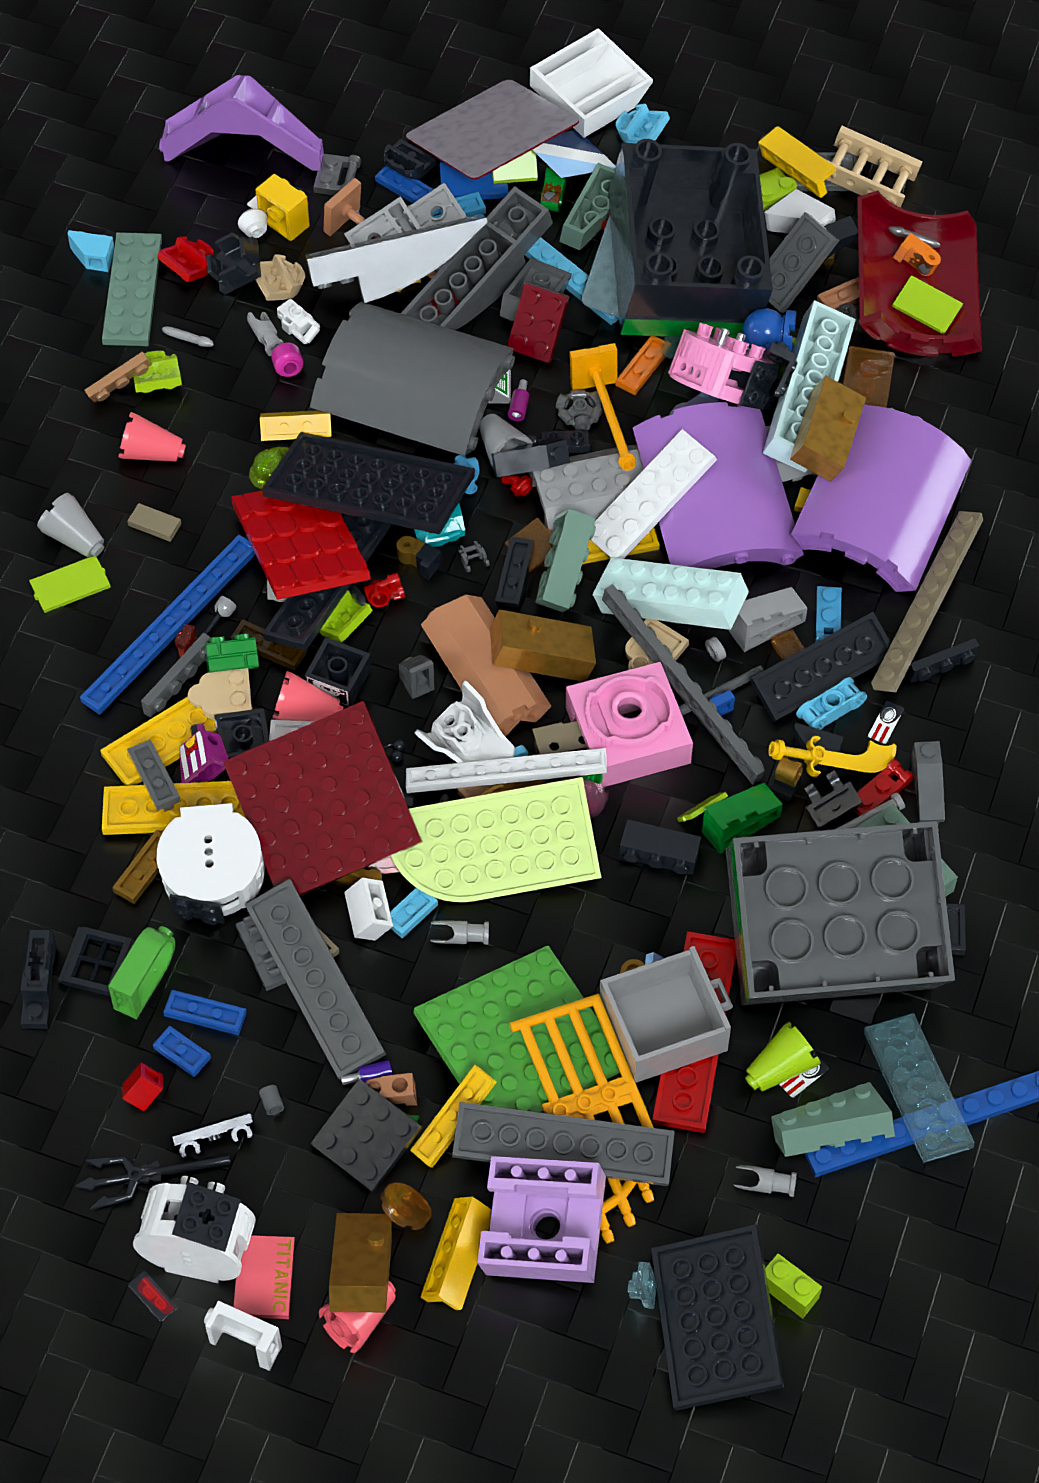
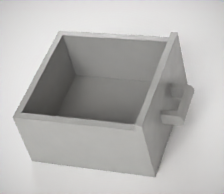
M694 946L690 947L688 951L600 980L601 1000L635 1083L728 1051L731 1026L724 1011L730 1010L733 1005L721 979L709 980ZM715 988H718L724 1003L720 1004L714 991Z

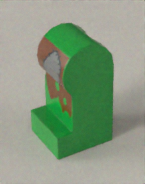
M546 168L540 204L549 209V211L559 212L566 187V177L561 178L551 168Z

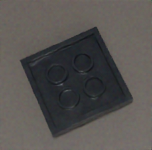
M359 1079L310 1144L372 1192H375L423 1127Z

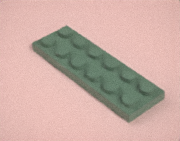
M116 233L102 335L103 345L149 346L160 261L157 257L162 245L161 234Z

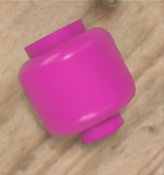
M282 343L274 348L271 359L276 372L280 376L292 377L302 370L304 361L299 348L295 344Z

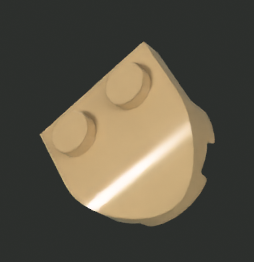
M274 255L272 261L260 262L261 277L255 280L267 301L287 300L298 294L305 279V273L297 262L293 265L286 261V257L283 255Z

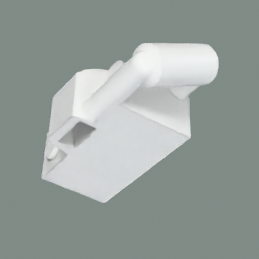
M289 299L277 308L278 318L282 320V329L289 335L293 334L303 344H310L320 331V325L313 317L292 299Z

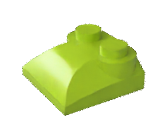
M778 167L760 174L764 215L765 211L797 189L796 181L791 177H786Z

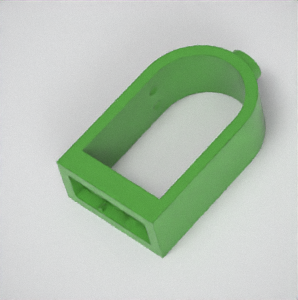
M160 926L156 930L147 927L135 941L108 986L115 1010L135 1019L139 1017L166 972L174 953L175 939L172 937V931L168 928Z

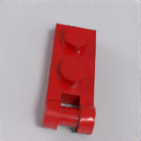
M896 759L892 760L881 773L857 792L864 805L854 810V812L861 816L891 800L890 796L896 792L899 793L913 780L914 775L909 770L905 771L899 761ZM893 775L899 778L896 782L891 779Z

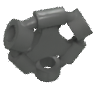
M573 390L566 395L560 394L556 402V409L559 410L558 416L567 425L571 424L574 426L575 430H589L590 425L596 423L603 412L601 408L602 403L597 391L590 393L585 392V390ZM569 400H573V405L568 410H566L569 404Z

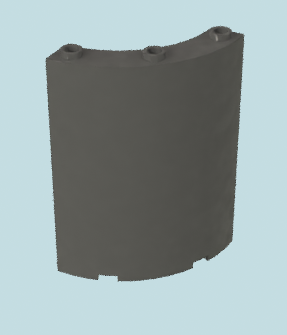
M364 302L355 305L349 312L351 317L348 321H342L330 343L322 363L326 368L322 379L317 378L310 408L330 412L332 415L466 456L472 450L474 451L478 443L477 431L489 401L493 400L495 387L500 379L513 367L515 357L512 354L514 348Z

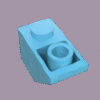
M69 230L70 248L85 268L108 272L114 255L113 237Z

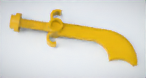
M814 736L807 742V750L787 747L783 740H776L770 743L768 753L775 760H781L783 756L804 759L807 764V773L812 777H817L821 773L813 768L817 764L867 773L882 771L894 759L897 746L895 744L882 746L870 740L865 753L849 755L827 751L821 746L815 747L813 742L816 743L820 740V737Z

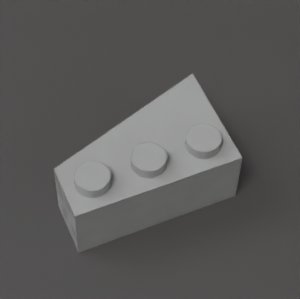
M792 587L744 601L729 632L745 652L805 622L807 607Z

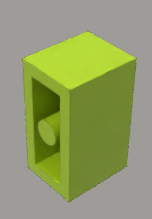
M777 1254L765 1268L769 1293L801 1318H804L819 1299L822 1286L780 1254Z

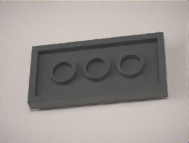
M804 212L769 258L773 291L768 302L782 313L787 310L840 241L807 212Z

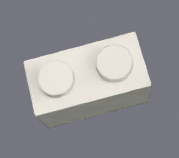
M361 878L344 892L355 938L375 941L393 927L383 881Z

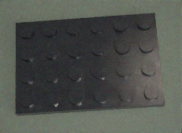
M755 1224L651 1248L673 1408L677 1411L784 1388L759 1227Z

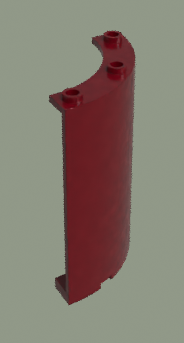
M879 190L859 196L858 246L861 327L874 339H881L887 342L888 347L914 355L938 357V353H952V356H961L982 351L976 223L968 210L947 215H927L907 211L894 205ZM890 226L903 227L906 230L933 238L941 244L939 248H932L941 257V261L933 274L930 276L921 275L914 266L904 259L898 262L893 258L906 238L893 235L889 231ZM911 275L963 303L944 335L892 307Z

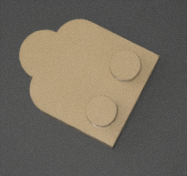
M646 619L644 621L647 626L653 628L661 644L666 645L670 649L672 657L676 661L689 645V640L658 620ZM631 637L625 647L626 656L630 660L628 669L631 670L653 664L633 637Z
M248 668L204 674L199 684L192 686L188 692L190 703L195 707L202 708L203 714L209 719H215L214 715L252 710Z

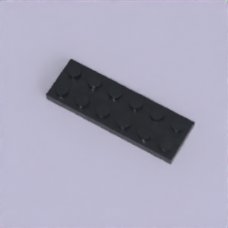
M871 612L751 677L749 680L772 721L775 722L797 710L807 701L813 700L825 691L838 685L845 678L851 677L853 679L881 664L891 642L874 612Z

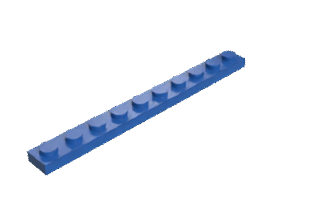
M238 535L80 696L81 702L100 715L253 558L255 552L250 541Z
M1039 1071L893 1120L895 1137L885 1138L884 1134L872 1136V1141L861 1143V1139L845 1141V1146L836 1148L835 1146L823 1145L819 1151L805 1153L806 1159L816 1178L1038 1102Z

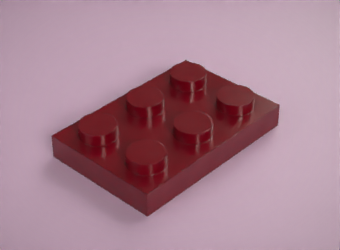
M526 282L507 346L514 348L513 351L550 363L570 296Z

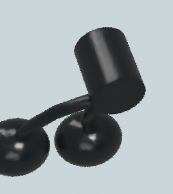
M396 739L393 744L383 747L385 749L393 746L395 750L391 754L387 752L386 754L391 757L392 761L400 762L403 758L401 751L405 748V742L403 739Z

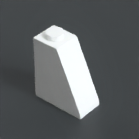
M795 189L765 211L766 226L769 231L788 234L804 212L809 213L821 225L825 226L836 222L835 211L826 204Z

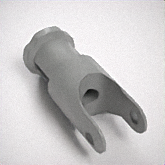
M249 312L247 315L248 323L258 340L264 344L268 356H272L274 348L282 344L283 341L278 338L277 330L265 312L261 313V321L256 319L252 312Z
M446 920L431 922V924L448 925L453 928L455 933L452 938L431 939V942L441 944L483 942L484 945H488L489 922H484V924H468L467 921Z
M748 1165L736 1166V1168L755 1171L758 1173L760 1181L752 1187L736 1184L733 1186L743 1190L769 1194L772 1191L788 1193L789 1197H794L797 1173L793 1172L791 1175L776 1173L774 1169Z

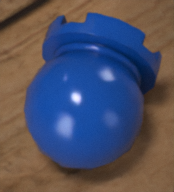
M772 309L755 310L747 316L743 323L742 333L746 335L744 342L749 343L748 347L751 349L752 344L762 347L763 345L779 341L789 346L787 350L792 352L794 343H792L793 336H790V331L795 332L796 311L787 310L786 315L782 317L777 311Z

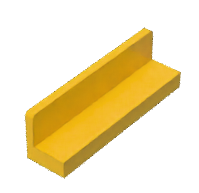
M778 126L758 142L762 156L818 197L822 198L827 193L824 181L836 171L833 164Z
M474 1197L454 1198L421 1294V1298L427 1302L443 1301L455 1310H461L478 1262L481 1232L489 1230L492 1209Z

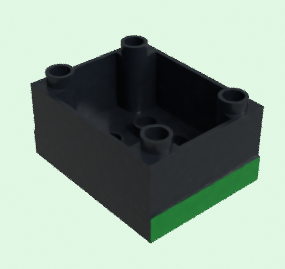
M642 139L637 143H622L608 190L620 334L682 337L684 329L697 333L699 323H704L713 327L710 337L714 336L715 329L718 327L728 329L730 332L728 336L736 339L738 333H742V326L747 316L757 309H765L773 291L757 149H749L741 143H732L727 148L659 145V143L652 139Z

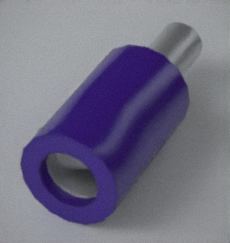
M386 1060L358 1067L359 1071L357 1073L342 1076L341 1080L342 1084L346 1085L355 1083L359 1079L366 1083L367 1080L392 1075L390 1062Z

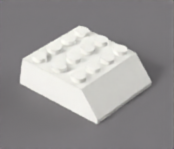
M600 29L594 30L530 68V86L541 97L578 117L579 123L573 128L583 138L617 119L624 111L628 112L635 108L653 83V79Z

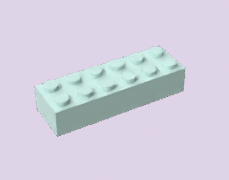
M611 557L593 596L602 613L613 614L602 601L605 588L613 584L617 590H621L625 594L627 602L632 608H636L642 618L731 630L749 591L741 573Z

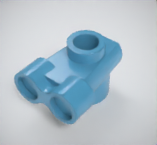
M458 455L455 457V463L453 464L475 468V477L466 490V494H473L477 490L475 481L479 475L478 461L476 457L466 458L463 455Z

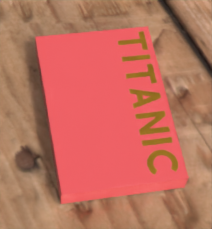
M251 1236L246 1251H243L241 1257V1273L236 1277L234 1308L256 1318L289 1319L295 1237Z

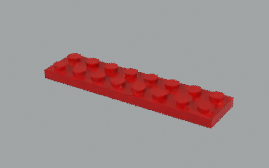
M687 931L683 952L688 951L690 947L694 946L709 980L720 978L729 996L736 957L735 940ZM715 988L714 991L720 1004L724 1003L718 988ZM719 1054L661 1074L652 1124L705 1133Z

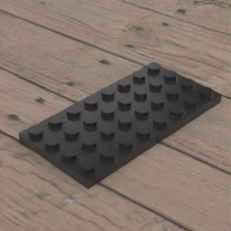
M300 432L262 488L264 497L440 535L475 477V468Z

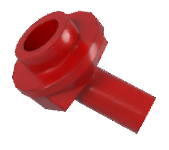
M515 475L502 476L501 479L503 484L512 485L510 489L516 497L527 495L533 487L531 485L532 479L526 475L521 478Z

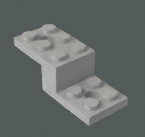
M443 183L408 207L401 197L397 198L344 235L350 244L371 240L374 236L384 237L466 218L467 216L446 184ZM435 210H443L441 217H432Z

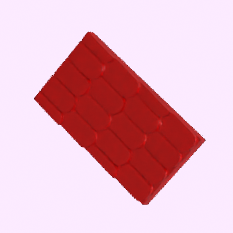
M262 490L231 497L236 514L277 600L371 580L367 564L343 521L341 513L264 497Z

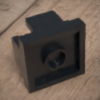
M230 233L215 241L216 247L223 252L217 254L216 258L211 254L206 256L207 271L219 282V291L224 295L261 277L258 240L253 236L245 239Z

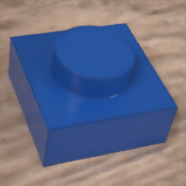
M730 690L724 693H717L711 697L710 701L715 704L720 716L734 710L735 696Z

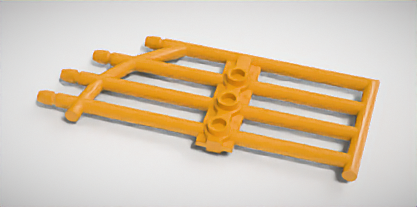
M599 993L509 1023L512 1033L521 1031L549 1101L541 1105L545 1114L595 1120L594 1115L608 1111L613 1123L624 1124L618 1107L632 1103L641 1126L654 1128ZM592 1006L621 1074V1078L607 1082L579 1013L580 1010ZM568 1014L597 1083V1086L585 1090L581 1086L555 1021L556 1018ZM544 1022L573 1094L558 1098L530 1028ZM607 1178L614 1195L605 1200L602 1207L600 1230L606 1244L613 1242L614 1236L612 1230L609 1229L610 1225L605 1213L618 1205L621 1214L624 1215L623 1219L628 1227L636 1225L627 1196L634 1186L638 1184L645 1202H653L654 1196L652 1190L649 1189V1184L625 1181L621 1185L620 1180Z

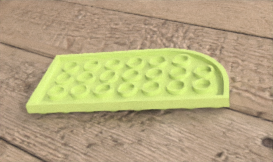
M583 777L410 808L409 810L423 843L391 856L398 870L413 886L434 898L450 902L479 901L601 878Z

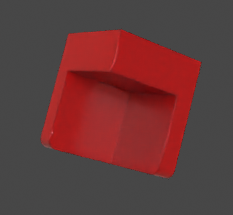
M141 1062L122 1086V1099L145 1111L163 1090V1075Z

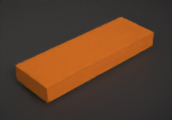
M650 336L617 378L616 386L636 395L669 353L671 344L656 336Z

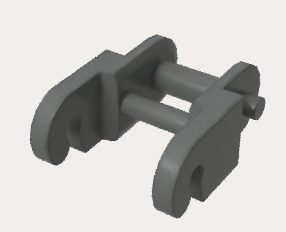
M474 541V545L466 548L462 545L460 546L459 554H461V561L467 573L471 572L470 566H468L469 559L479 556L486 567L490 565L484 548L477 541ZM476 550L477 553L468 556L466 553Z

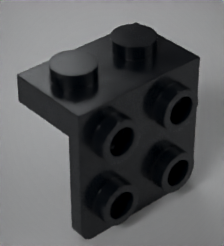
M779 341L762 346L766 348L762 357L779 364L778 376L770 389L769 400L778 398L779 395L783 396L788 386V383H786L789 374H793L798 363L795 361L798 354L787 350L789 346Z

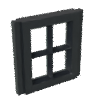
M78 926L58 983L110 996L108 986L136 940ZM89 939L103 942L97 959L83 956ZM108 943L121 946L115 963L102 960ZM81 960L95 963L89 980L75 977ZM99 965L113 968L107 985L93 982Z

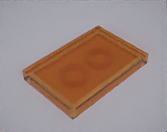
M849 346L843 385L866 397L864 404L887 408L895 353Z

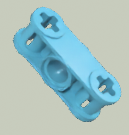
M848 677L813 700L804 703L797 710L796 716L800 719L802 718L809 727L821 730L834 720L861 706L866 700L867 694L861 692L853 684L854 680Z

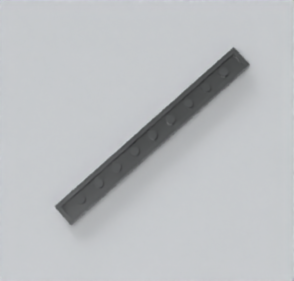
M613 584L605 588L602 601L650 660L653 663L661 662L668 682L751 784L754 785L760 781L765 771L761 760L751 754L746 742L742 738L737 737L729 721L719 715L715 704L706 699L702 694L700 686L688 677L684 666L677 663L672 657L670 649L666 645H662L657 639L653 628L647 626L643 622L639 611L630 606L625 594L621 590H617Z

